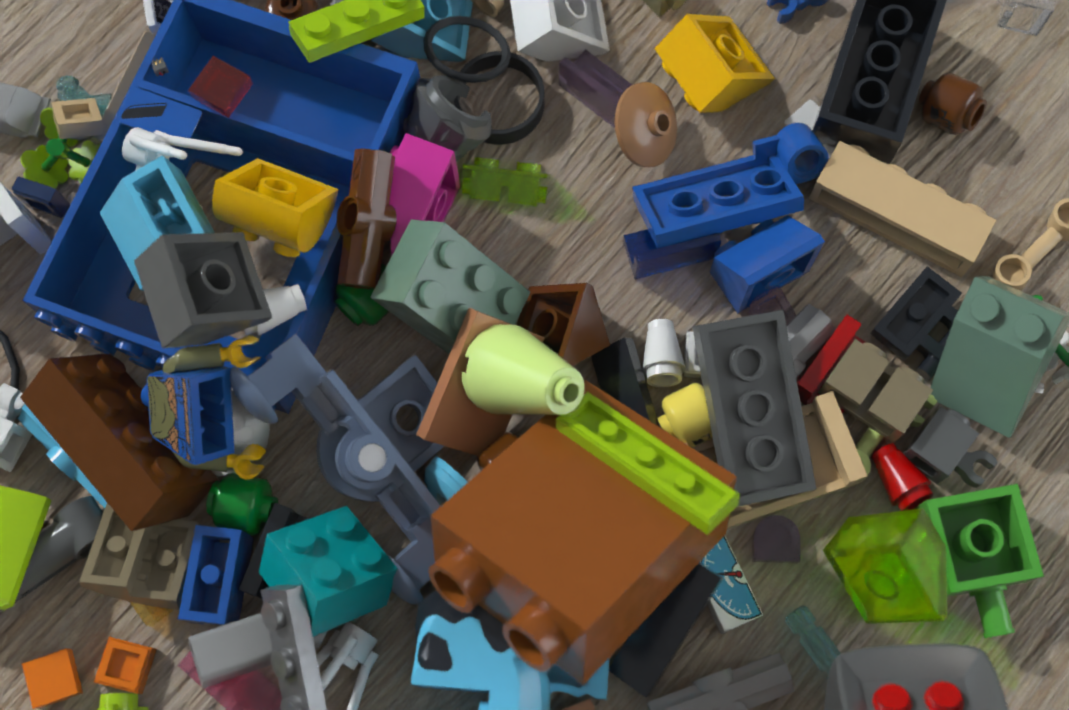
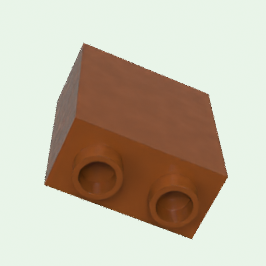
M584 380V394L587 392L591 393L733 490L735 489L737 476ZM544 415L431 514L435 563L429 567V577L438 593L455 609L469 613L479 605L504 624L503 634L514 653L528 666L540 672H547L556 664L584 685L726 535L730 514L710 534L706 535L556 429V418L559 415Z

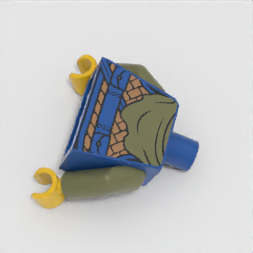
M248 335L233 341L229 347H222L221 343L182 348L164 362L163 370L152 372L147 376V384L141 391V401L149 408L150 432L155 440L174 453L183 466L191 469L227 472L228 467L234 468L236 474L245 480L256 477L265 467L264 465L253 464L249 461L259 460L266 453V450L258 444H250L240 454H233L235 449L230 368L224 366L225 361H230L232 365L238 368H244L258 362L261 357L248 358L242 351V345L259 341L255 336Z

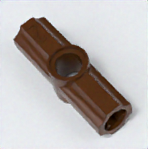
M365 148L355 149L349 196L345 197L341 202L337 213V228L339 233L344 235L337 282L341 286L374 290L380 280L384 243L391 239L397 223L396 211L392 205H389L395 156H392V153Z

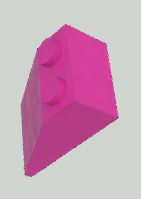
M407 133L400 146L395 145L390 151L392 156H395L389 205L394 207L397 215L396 228L391 237L392 255L410 220L444 222L461 186L453 150Z

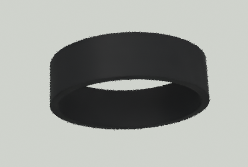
M502 51L481 54L470 60L460 72L477 74L483 70L497 67L501 62ZM510 52L511 58L507 68L518 70L532 80L538 90L539 101L531 116L521 124L509 129L491 130L490 137L484 141L488 144H510L525 138L537 127L543 116L545 95L542 77L530 61ZM457 96L454 100V105L462 111L459 104L460 96Z

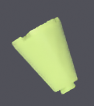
M492 325L480 332L468 346L465 357H468L469 360L466 373L462 372V384L467 397L478 408L492 414L564 415L576 409L583 398L584 380L579 371L520 326Z

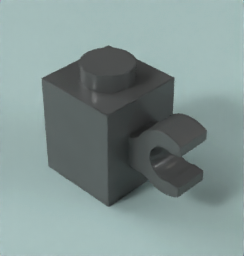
M943 407L938 408L928 417L903 452L935 484L949 477L954 470L967 485L977 488L985 480L974 472L973 464L975 462L981 463L990 470L998 463L996 458L989 452L982 450L967 452L979 433L970 427L971 423L965 416L951 409L946 410Z

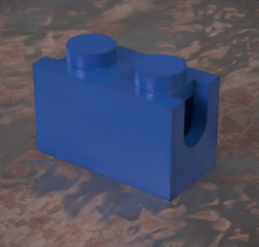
M195 525L178 619L193 624L204 625L206 623L220 626L240 620L244 592L238 589L250 563L253 537L242 530ZM220 540H226V541H230V543H222V542H219V541H220Z

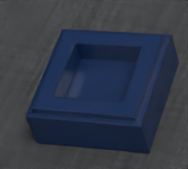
M17 176L11 188L14 191L13 193L27 207L59 218L65 217L71 205L57 189Z

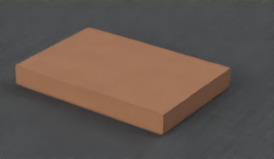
M468 308L416 434L417 436L429 442L478 456L480 452L505 433L512 414H492L478 408L466 395L462 384V372L466 373L469 358L465 357L468 346L480 332L496 324H513ZM528 331V332H530L532 335H534L537 339H539L541 342H543V340H544L545 337H542V336H540V335H538V334H536V333H533V332H531V331Z

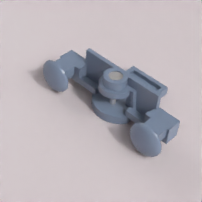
M294 334L264 357L267 362L249 376L236 366H233L230 370L232 390L242 406L252 416L268 424L277 423L278 417L272 406L292 392L321 428L318 432L316 453L319 468L327 483L337 492L348 498L360 501H379L411 543L393 559L388 555L398 568L393 578L391 591L410 604L418 605L424 599L419 589L430 580L429 567L435 563L431 514L441 506L414 471L444 447L443 445L426 441L416 435L437 386V381L416 355L410 357L358 400L334 370L329 372L324 370L297 334ZM403 405L412 407L418 415L417 425L411 431L402 429L396 420L397 412Z

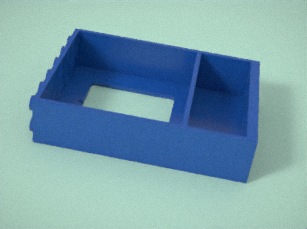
M173 0L22 301L36 311L34 316L36 320L52 327L50 331L74 342L80 336L91 341L90 346L105 354L110 353L112 356L118 350L130 356V362L151 371L154 370L156 365L163 368L164 362L180 349L191 347L183 346L162 349L149 306L129 299L136 281L100 215V211L121 179L136 170V164L128 162L122 155L123 141L133 127L116 121V116L130 88L135 86L200 110L202 115L191 139L239 147L243 151L241 156H234L170 145L187 153V158L184 160L174 157L169 159L170 162L182 171L185 178L195 162L230 173L259 158L339 189L332 215L322 236L311 250L305 253L301 252L296 257L284 283V286L289 287L296 284L300 286L307 310L265 332L257 343L242 345V351L246 357H261V359L250 366L239 369L249 376L267 362L264 357L294 334L298 335L314 356L335 310L336 305L334 301L338 298L335 286L338 282L344 235H341L337 228V213L341 202L345 197L349 196L355 149L365 148L390 153L395 145L400 146L406 134L403 129L404 118H407L412 111L413 95L419 84L420 74L417 62L359 43L309 63L290 35L288 21H291L290 19L233 0ZM162 57L169 72H165L164 75L157 77L152 68V61L159 60ZM226 336L203 345L221 343L222 347H229L233 341L238 339ZM230 361L224 362V366L229 367L230 370L234 366ZM290 392L274 404L272 408L274 411L276 409L289 414L296 399L295 395Z

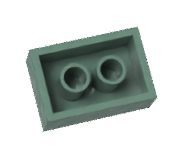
M410 220L370 298L443 351L450 354L468 308L515 325L531 292L445 222Z

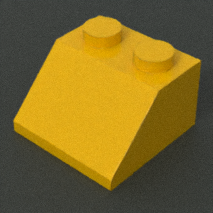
M686 14L654 48L663 60L662 66L666 73L677 80L685 92V100L699 113L722 112L769 85L775 79L730 16Z

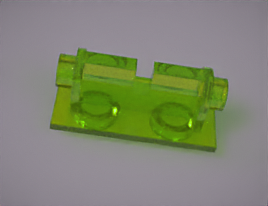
M475 157L474 165L463 164V169L472 170L471 178L464 177L462 184V194L470 195V199L500 201L501 187L508 186L507 203L532 205L533 207H537L538 203L546 204L548 187L540 186L541 178H550V174L541 173L542 165L516 162V170L499 168L500 160Z

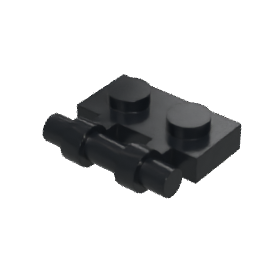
M927 266L870 334L904 361L915 349L918 350L925 359L916 368V371L924 379L931 380L936 373L953 321L958 312L952 305L962 292ZM941 321L947 326L948 331L937 342L928 333Z

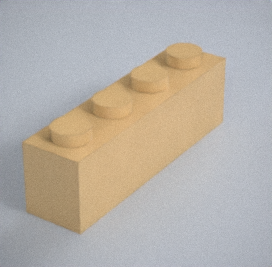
M840 140L808 198L960 277L976 261L996 222V219L986 215V212L979 206L970 203L964 204L948 196L941 187L929 183L925 184L909 176L900 166L885 164L871 157L862 147L853 144L848 145Z

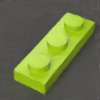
M344 0L288 21L289 32L310 63L424 19L425 6L421 0Z

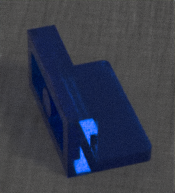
M648 229L623 236L624 247L635 280L712 260L716 257L714 253L720 248L722 242L719 233L657 249Z

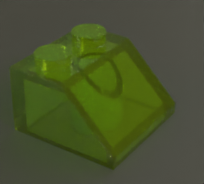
M924 508L848 517L823 549V552L866 624L944 621L947 616L946 546Z

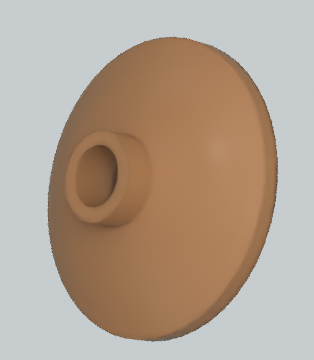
M650 82L636 83L628 87L621 95L615 112V132L620 148L625 156L637 166L649 168L665 162L673 151L677 137V119L674 107L667 94L659 86Z

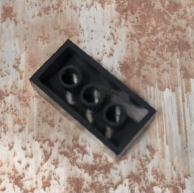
M855 0L812 131L821 143L836 147L840 140L848 145L853 144L862 147L871 157L879 161L891 163L903 142L947 0Z

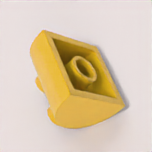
M257 158L215 180L212 208L216 219L233 225L232 233L243 232L246 241H256L260 236L274 241L273 250L276 253L287 257H297L301 252L305 253L311 250L322 236L332 215L339 189Z

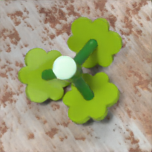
M45 108L40 114V121L46 126L44 133L50 140L46 143V146L40 145L35 151L27 150L21 155L20 162L26 169L23 174L24 178L56 189L58 184H64L68 180V173L65 169L69 162L71 166L69 177L72 180L78 181L81 185L101 144H95L91 140H86L81 148L71 150L70 147L76 145L78 140L71 138L59 139L52 108Z

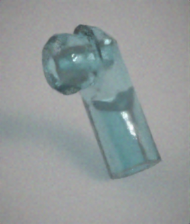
M70 75L63 76L56 82L59 101L95 98L101 115L104 114L113 96L112 93L90 95L79 86L78 79Z

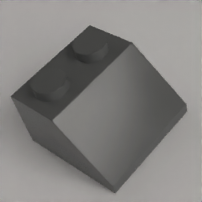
M243 232L162 234L134 260L162 349L203 345L265 323L273 318Z

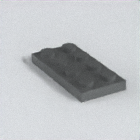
M784 310L692 326L717 464L737 476L734 491L740 494L737 507L817 490Z

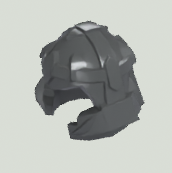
M445 75L434 76L432 79L419 78L418 87L413 95L412 111L407 118H404L403 129L407 134L453 150L457 162L469 150L475 149L490 137L492 130L491 113L485 110L480 116L476 117L459 110L450 103L454 102L457 96L467 98L470 87L459 80Z

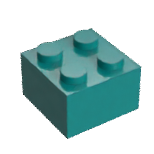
M346 505L267 534L259 573L269 587L276 585H303L312 636L314 637L387 606L393 587V578L398 568Z

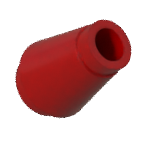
M894 443L885 445L871 456L891 505L898 506L902 513L912 511V509L929 500L934 495L929 488L931 481L898 450Z

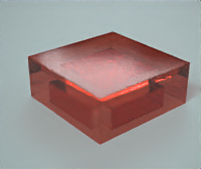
M212 56L188 91L195 100L229 118L253 85V82L249 75Z

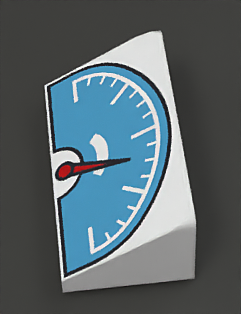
M724 536L700 561L724 578L707 604L721 634L763 616L739 563Z

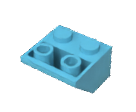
M163 155L122 178L100 211L101 217L142 291L143 288L134 260L162 234L215 233L182 171Z

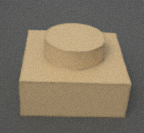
M95 98L51 102L59 139L71 138L82 140L90 136L104 135L103 120Z

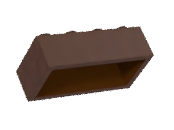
M110 353L49 358L20 398L131 532L189 516L209 493L212 484L219 479L211 470L191 469L183 466L169 448L153 438L150 432L149 408L141 401V391L143 388L139 387L129 376L125 365Z

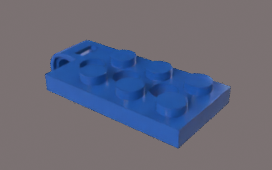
M792 123L782 128L777 135L752 141V156L632 187L634 202L657 249L676 246L683 242L709 235H717L724 231L750 224L762 223L765 220L804 210V196L796 184L807 182L820 176L829 160L827 150L808 125Z

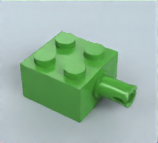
M1018 484L930 499L912 509L935 599L969 593V597H975L984 631V638L1016 633L1015 628L1012 626L1003 591L1008 590L1007 586L1022 584L1044 577Z

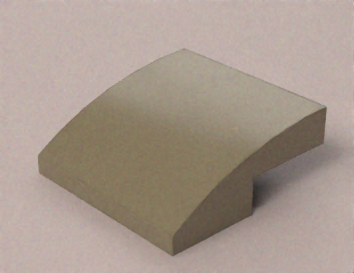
M107 503L79 581L81 587L133 603L179 610L195 525H201L200 521L176 519L131 532Z

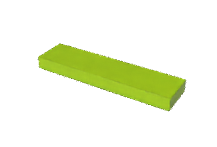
M589 392L583 395L576 409L568 414L559 415L556 418V429L706 535L710 534L739 504V493Z

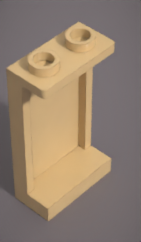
M833 391L816 396L812 403L802 406L817 490L736 507L730 513L727 530L858 485L867 477ZM713 439L693 448L717 463Z

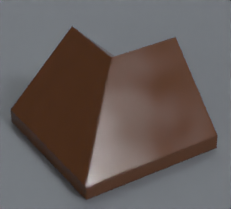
M588 283L529 286L528 290L531 293L520 313L517 326L545 337L542 343L571 366L610 346L592 285Z

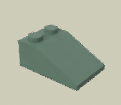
M988 276L974 277L953 321L930 387L933 389L931 395L935 397L938 403L1011 438L1069 325V312Z

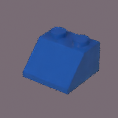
M788 215L776 222L769 219L756 226L750 233L752 236L738 243L736 240H731L721 246L714 253L716 257L713 259L710 273L738 314L808 273L825 243L822 236Z

